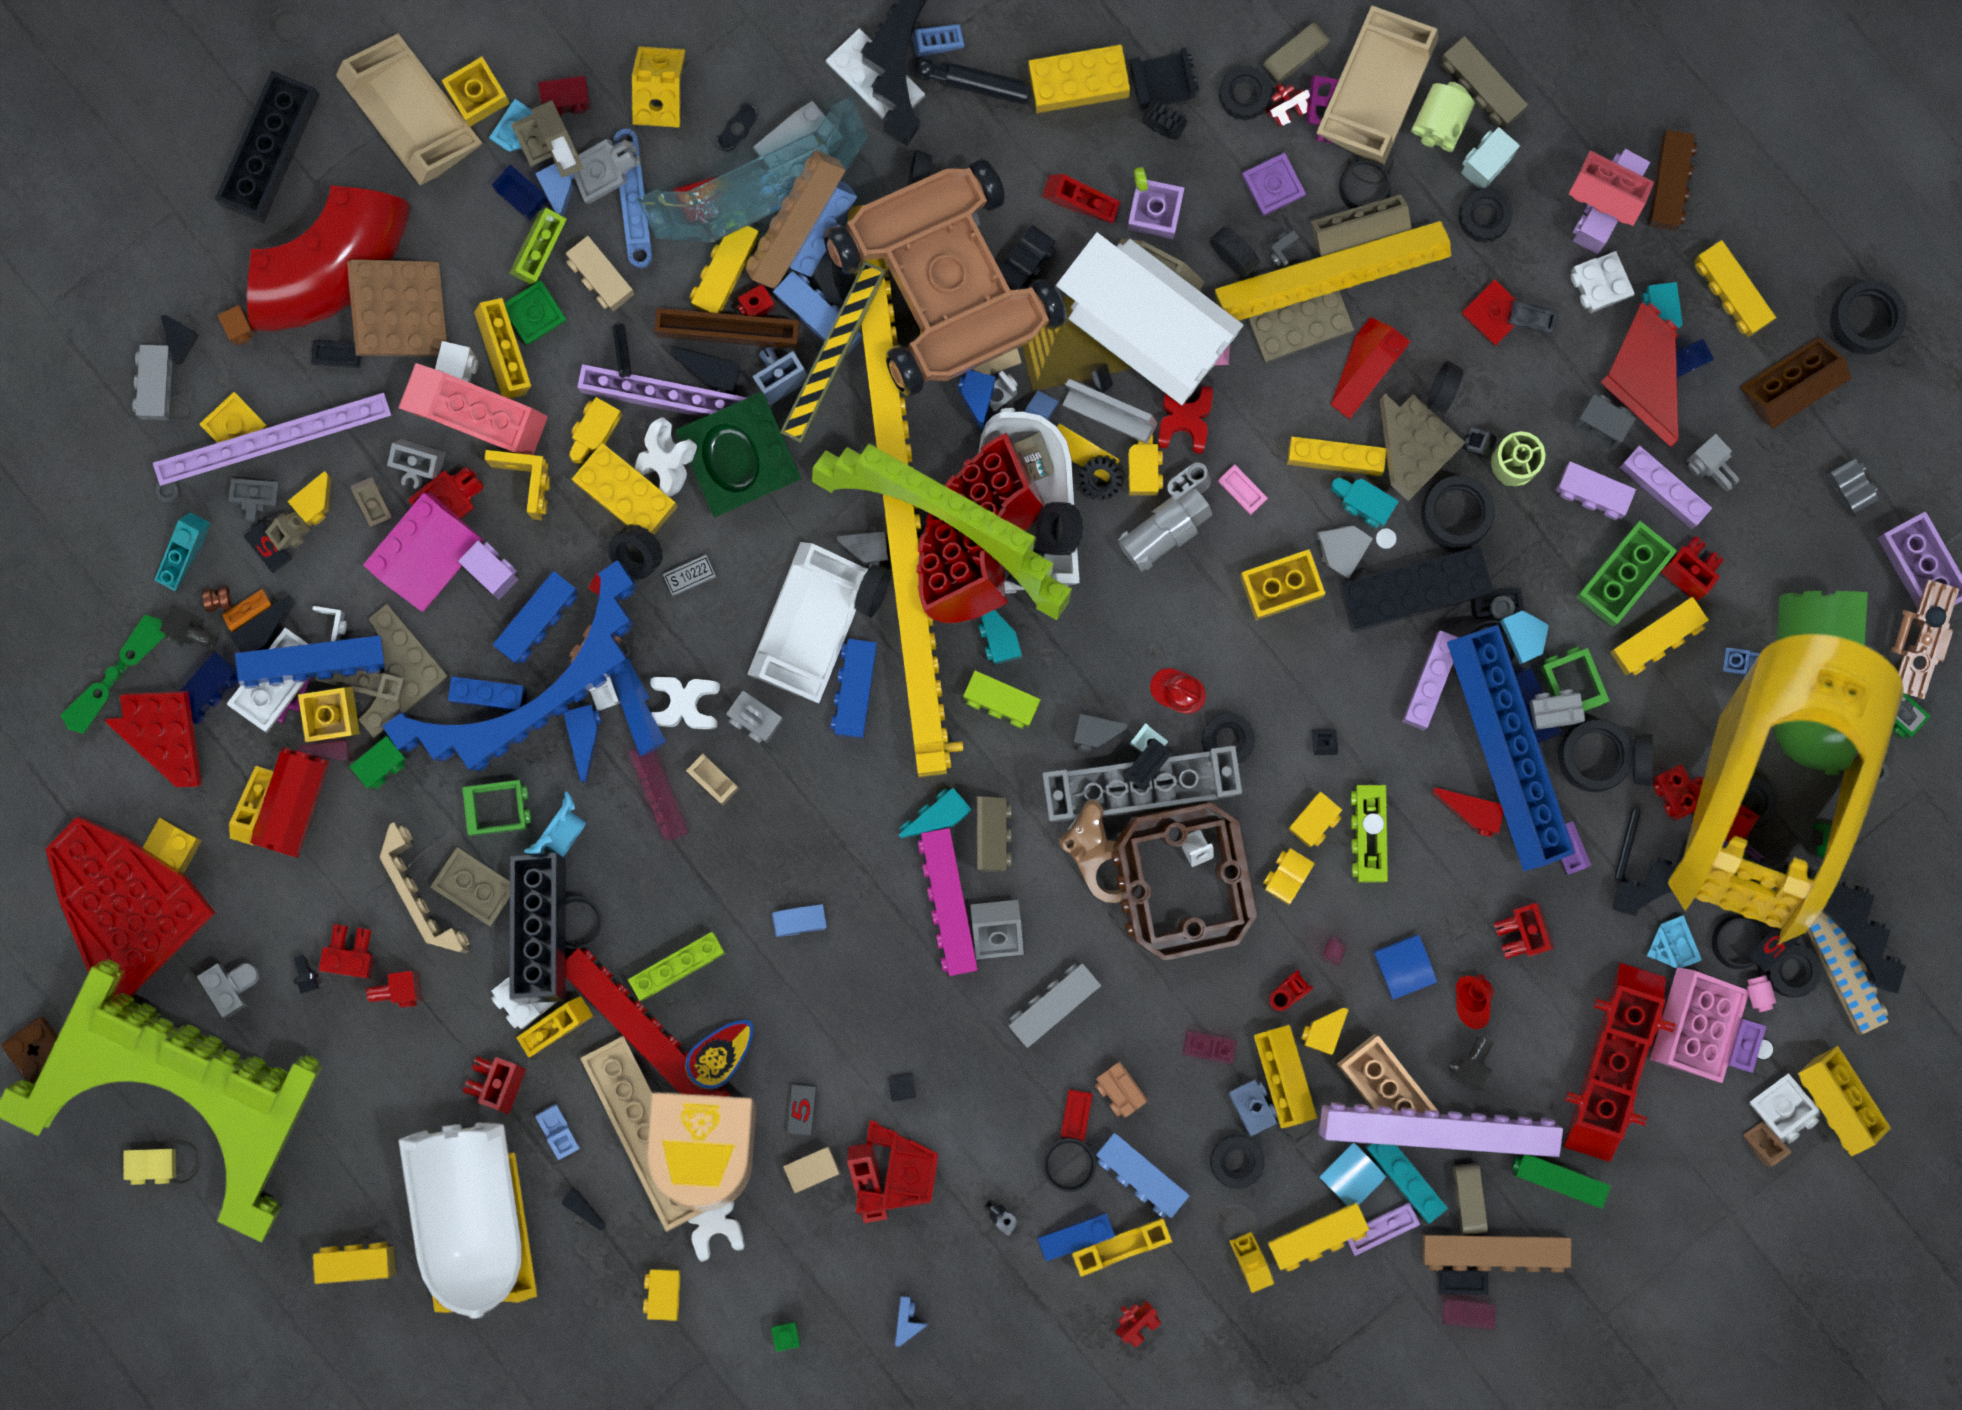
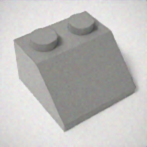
M1018 900L970 905L976 959L1024 955Z

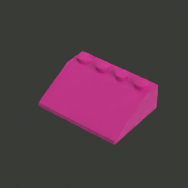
M423 493L363 566L381 582L417 609L424 612L461 569L462 565L458 561L477 541L482 544L484 539L432 493Z

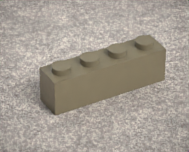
M1465 36L1443 55L1441 62L1443 63L1442 67L1450 75L1453 74L1459 80L1458 84L1474 96L1476 105L1481 109H1486L1490 114L1491 121L1496 126H1501L1505 129L1525 112L1528 104Z
M1401 194L1311 221L1314 243L1321 257L1412 230L1408 205Z

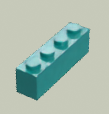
M1368 1143L1364 1147L1426 1223L1430 1224L1448 1209L1397 1145Z

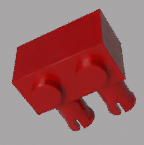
M1696 536L1691 539L1686 547L1683 546L1677 550L1660 572L1690 598L1693 597L1695 601H1698L1708 594L1720 578L1715 571L1724 562V559L1720 556L1717 560L1716 558L1719 554L1711 552L1706 561L1702 562L1697 556L1706 544L1704 541L1697 544L1701 539Z
M1682 764L1652 778L1654 782L1652 788L1658 797H1662L1665 803L1663 808L1669 818H1673L1676 821L1695 812L1698 800L1689 787L1690 779Z
M1540 903L1513 910V917L1494 922L1495 928L1503 927L1496 930L1499 937L1517 930L1521 932L1522 937L1520 940L1501 945L1502 951L1511 949V951L1503 953L1506 960L1524 953L1533 957L1555 950Z
M333 924L330 946L322 948L319 971L371 979L375 955L370 954L368 949L372 930L357 928L354 949L346 951L347 948H344L348 926Z
M416 971L388 974L389 982L387 985L366 988L368 1002L390 1000L391 1003L398 1004L399 1008L417 1006V1001H423L420 975Z
M477 1056L474 1062L481 1065L473 1064L472 1070L488 1075L485 1085L468 1079L465 1084L472 1088L464 1086L463 1093L479 1098V1104L509 1115L527 1069L497 1057L492 1062Z

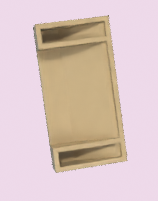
M1371 6L1317 130V134L1362 158L1384 165L1439 39L1438 30Z
M399 34L342 61L336 74L337 78L420 186L438 177L481 146L482 142L468 126Z

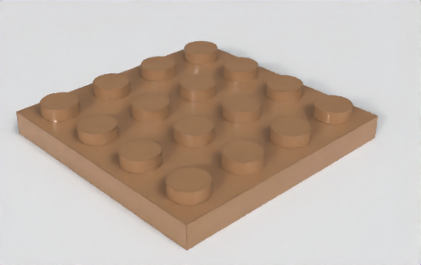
M349 260L347 267L356 356L438 357L442 341L447 342L439 262Z

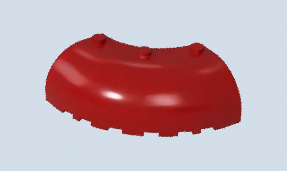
M331 186L327 203L321 215L304 234L278 247L251 249L247 284V310L251 328L254 331H283L284 329L301 328L319 320L328 319L337 314L338 311L351 305L347 262L349 260L391 261L399 249L398 246L403 234H405L411 208L410 203L400 197L384 192Z
M1004 433L983 446L981 452L972 460L968 459L963 463L964 467L956 476L952 475L945 484V487L1026 531L1037 521V516L1040 514L1042 507H1045V504L1035 481L1028 474L1027 466L1020 452H1016L1013 441L1007 433ZM929 513L926 519L927 525L924 535L921 534L918 546V552L920 553L919 562L916 565L919 597L924 612L931 619L938 622L958 623L978 618L1007 604L1008 600L1004 586L1006 568L972 539Z

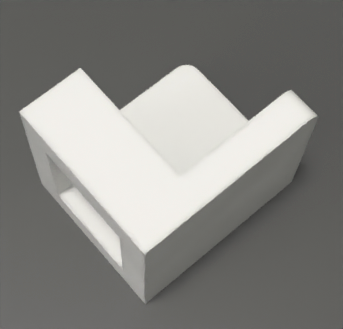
M611 676L606 678L607 682L596 689L593 687L589 690L599 711L620 704Z

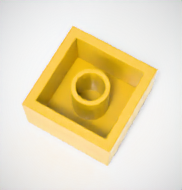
M483 57L441 80L469 127L510 104Z
M353 687L298 695L305 742L360 734Z

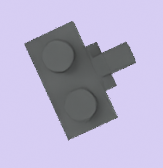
M231 478L228 502L242 504L241 509L246 510L245 521L249 524H257L259 512H264V506H278L280 484L279 482Z

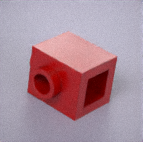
M763 284L738 297L740 305L737 308L743 316L762 317L776 309Z

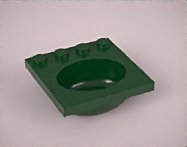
M763 391L675 430L680 442L690 439L697 445L690 465L714 518L802 479Z

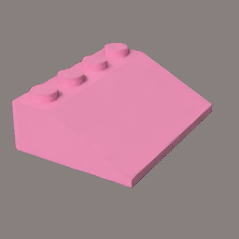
M1677 967L1662 1017L1663 1020L1676 1023V1027L1673 1028L1675 1029L1673 1033L1662 1029L1658 1030L1650 1060L1723 1083L1749 995L1748 990L1694 970Z

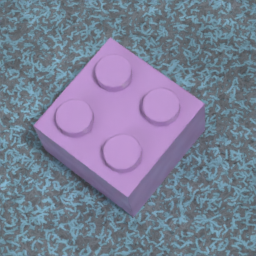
M1147 180L1148 190L1139 192L1136 187L1127 230L1173 240L1184 187Z
M477 541L458 562L500 600L519 580L514 575L517 571L504 558L502 561H499L497 558L500 555L487 542L483 545Z

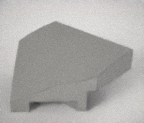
M1352 525L1317 532L1322 548V562H1326V565L1333 571L1349 579L1373 538Z

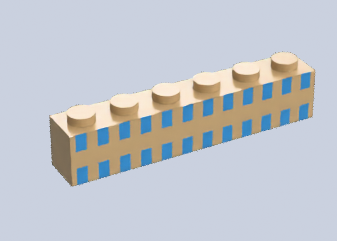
M1821 912L1806 932L1856 1034L1867 1033L1888 1022L1886 1018L1888 1011L1883 1003H1879L1875 995L1877 994V989L1871 987L1872 981H1868L1865 972H1867L1863 961L1857 959L1854 950H1856L1855 945L1828 916Z

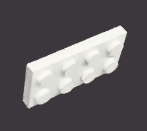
M858 29L826 60V64L883 120L890 108L873 98V88H871L876 77L881 75L862 64L861 50L867 41L871 43V40ZM906 75L909 98L912 108H914L925 97V93Z
M284 628L269 649L307 645L308 643ZM293 680L283 681L284 684L271 686L269 683H261L259 687L251 689L240 686L227 705L267 733L305 682L295 683Z

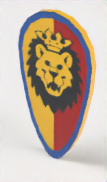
M740 1020L726 1024L702 1039L690 1050L686 1057L685 1069L687 1076L693 1084L700 1088L711 1090L727 1083L742 1062L751 1044L754 1027L751 1021Z

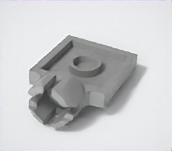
M606 139L578 155L583 169L573 174L585 203L590 204L628 183L626 173L641 162L640 155L633 156L638 150L632 142L624 140L613 146L611 140Z

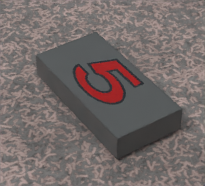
M792 1085L787 1133L812 1135L816 1087Z

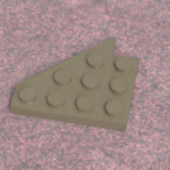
M1384 394L1380 399V408L1390 483L1394 489L1409 501L1465 442L1438 416L1427 409V406L1414 394L1401 407Z

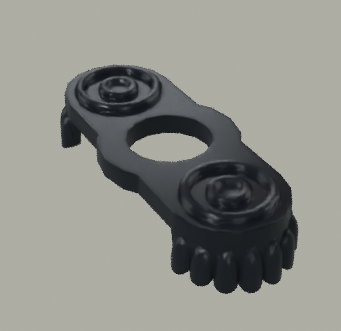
M748 102L741 105L737 115L728 121L726 129L720 136H717L716 145L721 151H733L739 142L748 136L749 129L759 116L758 109L753 103L750 104ZM734 123L744 125L745 129L741 135H734L731 132V127Z

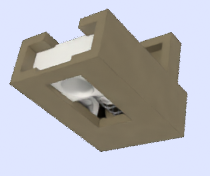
M552 100L531 109L532 115L511 124L530 166L552 157L562 178L583 169V165Z

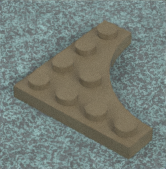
M388 604L371 616L369 621L374 626L378 636L381 635L385 659L384 674L403 678L406 681L399 703L376 697L371 707L359 719L373 738H377L385 731L382 727L401 712L407 713L448 678L447 674Z

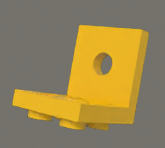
M638 47L632 72L633 125L680 127V81L685 62V49ZM658 99L663 105L656 107L650 101Z
M486 450L485 461L491 468L531 472L527 513L534 520H542V514L547 513L548 501L545 500V491H549L551 478L548 477L549 464L543 459L544 457Z

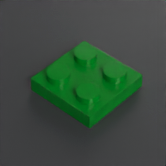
M541 280L504 303L510 321L527 346L567 322Z

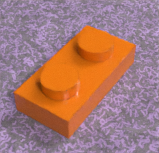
M261 589L223 613L222 616L233 633L272 607V604L265 591Z

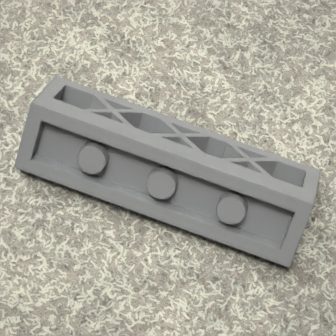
M1068 379L1066 386L1070 391L1062 405L1064 408L1145 444L1148 443L1158 424L1151 414Z

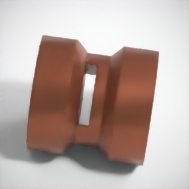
M227 585L220 586L218 590L211 588L203 589V603L207 613L215 612L218 608L223 610L232 608L231 594Z

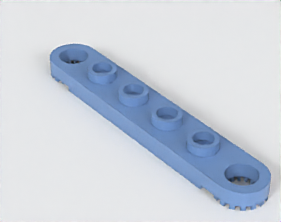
M626 128L618 131L614 136V145L619 143L621 137L628 135L632 137V143L638 150L633 156L640 155L638 138L634 131ZM640 162L638 166L626 173L628 183L619 188L628 259L632 266L642 269L651 263L652 249ZM638 250H643L647 253L646 259L642 262L635 261L633 258L634 253Z

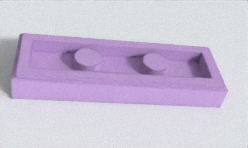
M1410 1202L1368 1221L1369 1231L1366 1232V1237L1355 1242L1351 1238L1347 1242L1353 1255L1356 1256L1419 1226L1420 1223Z

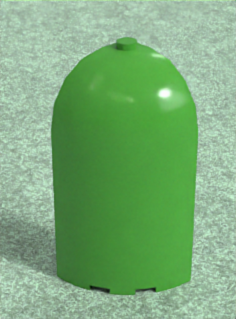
M1805 591L1804 595L1788 593L1779 596L1777 641L1790 636L1818 634L1844 638L1865 646L1868 592L1835 591V594L1822 596V591ZM1795 720L1773 726L1775 738L1784 754L1801 766L1825 771V775L1838 776L1839 772L1846 771L1852 765L1857 747L1844 734L1828 725L1813 721Z

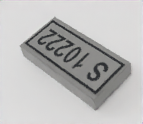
M707 555L663 574L673 597L716 578Z

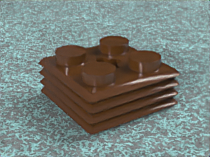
M38 1017L2 1043L1 1047L25 1081L34 1083L38 1080L58 1036L44 1017ZM33 1045L40 1046V1049H38L39 1055L31 1053Z

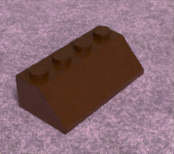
M1817 337L1749 380L1740 388L1759 418L1773 429L1852 378L1845 357L1823 339Z

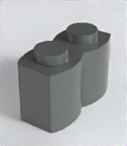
M1856 459L1826 474L1850 516L1879 500L1877 496L1879 491L1876 485L1867 480L1865 466L1862 462H1857Z

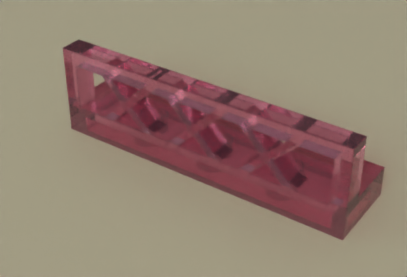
M638 750L629 751L664 841L670 842L689 834L656 751L641 757Z

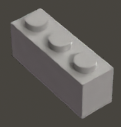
M140 345L139 352H136L135 355L138 375L134 377V388L137 389V398L133 399V412L142 420H169L173 365L169 346Z

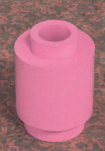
M1767 976L1747 980L1749 984L1747 990L1753 1009L1758 1008L1759 1012L1773 1009L1772 1004L1777 1002L1771 981H1768Z

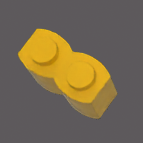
M1291 848L1287 853L1282 851L1276 861L1279 865L1276 872L1270 871L1263 882L1267 885L1264 891L1287 905L1291 904L1315 864Z

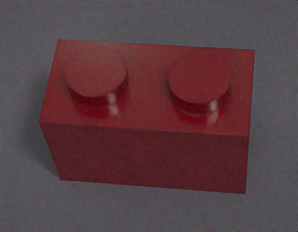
M585 75L538 82L541 105L552 100L559 116L567 112L582 114L587 109H591L588 83Z

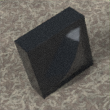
M1312 730L1314 755H1338L1336 730Z

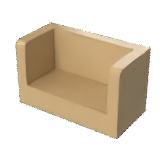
M704 754L686 770L722 806L739 790V787Z
M829 1147L783 1166L794 1193L840 1174Z

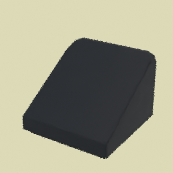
M1104 363L1090 368V374L1096 391L1104 393L1112 387L1113 382L1107 364Z
M1470 427L1462 449L1489 459L1497 437L1492 432Z
M912 1074L888 1078L892 1102L916 1098Z

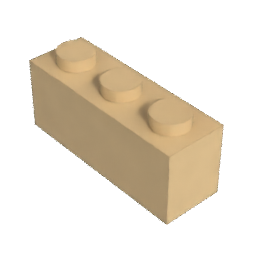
M589 236L566 252L569 259L566 263L574 273L577 271L581 273L584 277L581 280L589 291L595 290L599 295L596 299L604 309L609 307L614 312L635 295L632 288Z

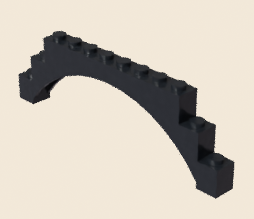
M899 0L897 5L893 3L886 14L888 18L884 24L880 22L873 33L875 35L871 43L867 41L861 50L862 64L881 75L876 77L871 86L873 88V98L890 108L882 120L884 122L883 131L908 146L919 130L921 121L915 117L909 98L906 81L907 50L913 28L927 0Z
M1683 840L1675 867L1671 866L1672 861L1658 858L1657 862L1651 861L1644 888L1639 887L1640 882L1626 879L1625 883L1620 882L1612 910L1637 916L1639 909L1654 899L1671 892L1672 889L1668 885V879L1684 857L1688 841ZM1743 853V860L1785 875L1787 874L1789 865L1779 868L1774 866L1775 862L1772 860L1760 858V861L1750 859L1751 854ZM1808 871L1807 878L1814 880L1817 874ZM1750 879V881L1761 884L1758 880ZM1838 880L1822 913L1828 916L1855 945L1873 979L1871 987L1898 994L1906 965L1900 964L1901 959L1887 955L1886 960L1882 959L1891 930L1885 929L1886 924L1871 920V923L1867 924L1875 895L1869 894L1870 889L1856 885L1855 889L1845 887L1846 882Z

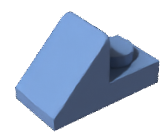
M901 1295L895 1346H901L927 1326V1323L908 1321V1317L914 1316L915 1303L910 1302L911 1296Z

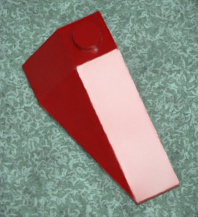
M1370 317L1355 337L1331 406L1347 419H1350L1406 350L1411 341L1393 327Z

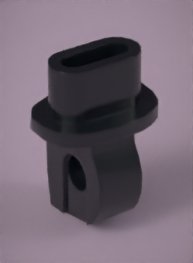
M303 954L294 957L299 975L294 979V984H298L300 993L303 994L319 989L317 982L319 974L311 972L307 958Z
M989 1200L985 1204V1208L990 1212L991 1220L1009 1237L1017 1225L1016 1218L1013 1214L1006 1211L1004 1205H997L994 1201ZM1008 1218V1222L1004 1224V1220Z

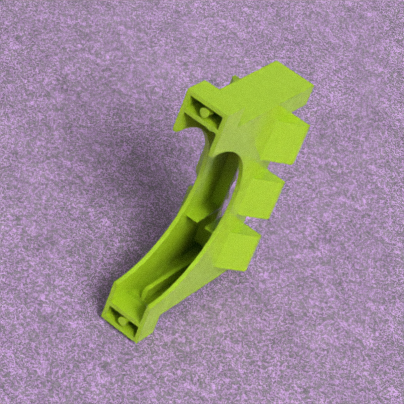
M111 960L99 962L91 968L35 1086L28 1081L17 1080L7 1087L0 1100V1118L39 1136L44 1127H50L55 1116L72 1097L92 1087L112 1082L133 1081L169 1090L190 1103L205 1118L221 1146L226 1167V1192L217 1222L262 1242L270 1233L282 1206L277 1204L278 1201L269 1196L261 1197L260 1195L323 1066L318 1064L319 1060L312 1056H300L288 1074L282 1068L275 1067L273 1069L265 1065L266 1061L256 1056H253V1058L248 1057L244 1061L239 1058L240 1055L232 1050L225 1051L227 1046L221 1044L222 1040L215 1036L209 1035V1037L200 1034V1030L192 1025L181 1026L177 1029L173 1027V1022L160 1018L161 1015L156 1013L154 1007L148 1004L139 1005L133 1002V997L124 993L113 996L124 971L119 969V964Z

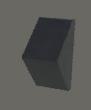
M162 315L161 319L172 361L176 365H182L199 335L194 330L169 316Z

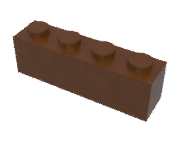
M1666 130L1662 135L1648 227L1676 231L1680 224L1684 225L1686 211L1683 210L1684 202L1688 201L1690 188L1686 187L1687 180L1691 179L1693 174V165H1690L1691 156H1695L1697 142H1694L1695 134Z

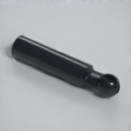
M929 57L918 59L914 68L916 76L921 80H941L948 87L1023 105L1027 104L1031 88V82L954 63L945 66L935 63Z

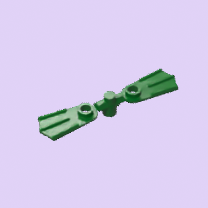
M145 614L120 650V660L114 667L106 669V677L102 683L92 684L60 715L68 730L81 734L87 731L109 697L108 688L110 689L116 681L122 678V673L128 666L139 663L168 634L161 619ZM134 651L135 657L128 659V652ZM97 690H101L103 693L100 698L95 697Z

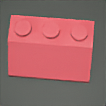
M1589 151L1569 195L1579 202H1585L1595 207L1601 213H1607L1616 217L1621 223L1634 226L1646 204L1654 182Z

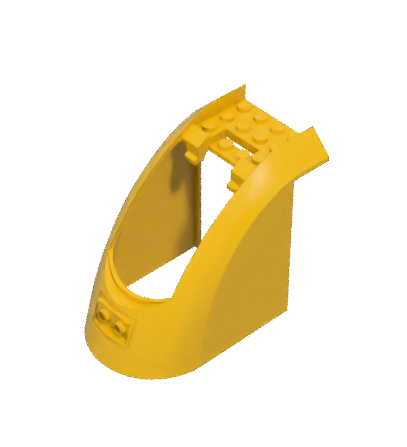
M1818 634L1796 635L1780 639L1768 645L1759 654L1719 716L1685 854L1668 879V885L1685 911L1694 898L1702 902L1712 903L1724 910H1731L1742 914L1746 918L1764 922L1768 926L1781 928L1778 944L1806 933L1829 900L1856 842L1882 769L1903 697L1904 688L1901 677L1893 665L1884 657L1854 641ZM1795 720L1813 721L1828 725L1850 739L1859 751L1852 765L1844 771L1824 860L1814 880L1807 878V862L1797 858L1791 861L1786 875L1743 860L1742 857L1747 840L1734 836L1728 846L1722 848L1759 759L1770 727ZM1750 879L1758 880L1761 884L1750 881Z

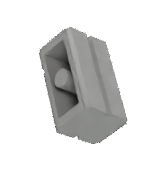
M1573 689L1559 691V696L1550 697L1549 693L1537 694L1535 699L1530 701L1534 730L1578 724L1585 721L1581 694L1574 693Z

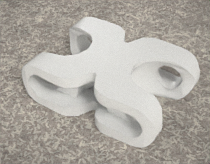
M662 417L650 425L644 439L648 451L638 455L635 470L642 476L656 470L660 477L659 489L668 497H671L681 490L687 476L683 464H688L693 460L697 445L690 439L675 444L671 437L672 425Z
M653 677L650 679V686L656 691L668 693L671 700L669 707L665 711L651 713L658 726L675 727L684 717L686 724L692 729L717 728L716 719L712 716L700 714L697 711L696 705L698 699L703 695L719 692L720 684L718 682L693 679L683 689L682 684L676 678Z
M734 1201L720 1209L706 1211L688 1221L689 1223L699 1225L692 1233L691 1238L697 1257L701 1262L709 1259L711 1254L709 1241L716 1233L726 1235L735 1250L744 1249L745 1241L740 1223L736 1219L727 1218V1215L734 1208Z

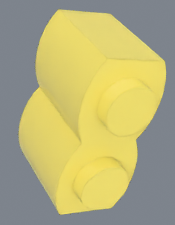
M176 1149L124 1150V1180H131V1185L146 1184L145 1179H155V1184L170 1183V1179L176 1178Z

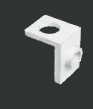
M1003 371L998 373L999 379L995 381V388L1002 390L1004 397L999 402L991 400L990 407L994 411L1017 395L1016 386L1018 384L1010 374L1006 376Z
M313 606L312 610L317 613L335 615L331 641H340L341 635H345L347 621H344L345 613L341 610Z
M1201 830L1188 834L1187 841L1181 845L1191 867L1214 858L1212 843L1207 844Z

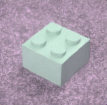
M1499 127L1494 133L1490 130L1482 138L1481 143L1478 145L1479 149L1477 150L1474 147L1466 156L1465 161L1462 163L1465 167L1461 174L1477 188L1485 189L1511 161L1520 145Z

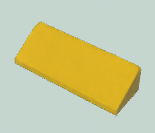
M1060 423L1058 424L1057 428L1067 441L1073 463L1083 468L1091 458H1096L1097 455H1102V457L1108 455L1110 456L1109 459L1115 458L1117 460L1116 463L1119 464L1120 460ZM1103 469L1096 470L1093 474L1106 483L1110 479L1109 473Z

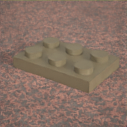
M458 847L431 885L432 889L490 927H492L510 900V881Z

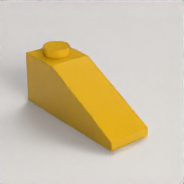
M255 766L229 822L230 839L253 845L250 843L273 771Z
M582 996L565 1003L516 1038L530 1058L594 1016Z

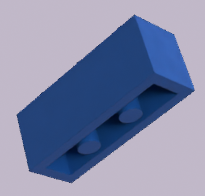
M451 677L448 701L454 704L515 711L524 706L526 688L520 685Z

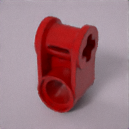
M1299 969L1287 977L1268 996V1005L1273 1011L1280 1012L1288 1009L1314 988L1313 985H1309L1300 975L1301 971ZM1276 994H1282L1285 997L1286 1002L1283 1007L1275 1005L1274 996Z

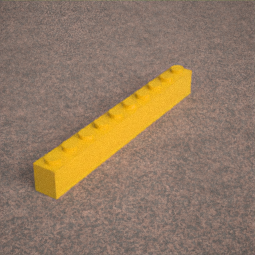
M1438 221L1215 289L1217 305L1240 321L1451 257L1450 239L1442 222Z

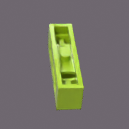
M1357 785L1355 791H1351V805H1355V815H1351V829H1355L1356 839L1351 841L1352 853H1356V863H1352V877H1356V883L1388 882L1386 785ZM1375 799H1377V815L1384 822L1383 829L1375 834V854H1378L1379 869H1376L1377 856L1366 857L1367 867H1364V854L1367 853V831L1363 826V821L1366 817V814H1363V801H1366L1365 812L1376 811Z
M711 932L631 977L628 981L639 1001H644L726 953L715 933Z

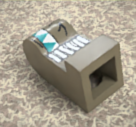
M1040 431L1024 437L1013 444L1016 452H1020L1032 480L1037 481L1054 473V466Z

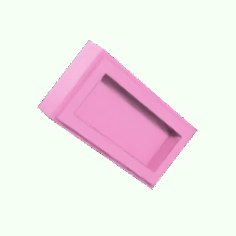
M1233 465L1217 481L1250 516L1268 499L1236 465Z

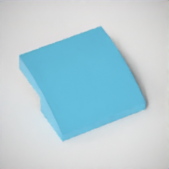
M1352 1143L1319 1178L1348 1206L1355 1202L1360 1205L1386 1178V1175L1355 1143Z

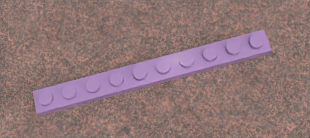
M381 393L154 462L153 466L161 486L391 416L385 395Z

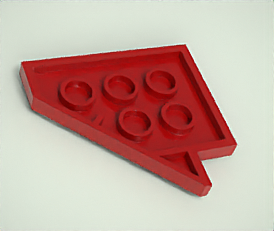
M170 691L121 694L120 701L123 717H109L105 719L106 723L175 787H198L202 785L189 692Z

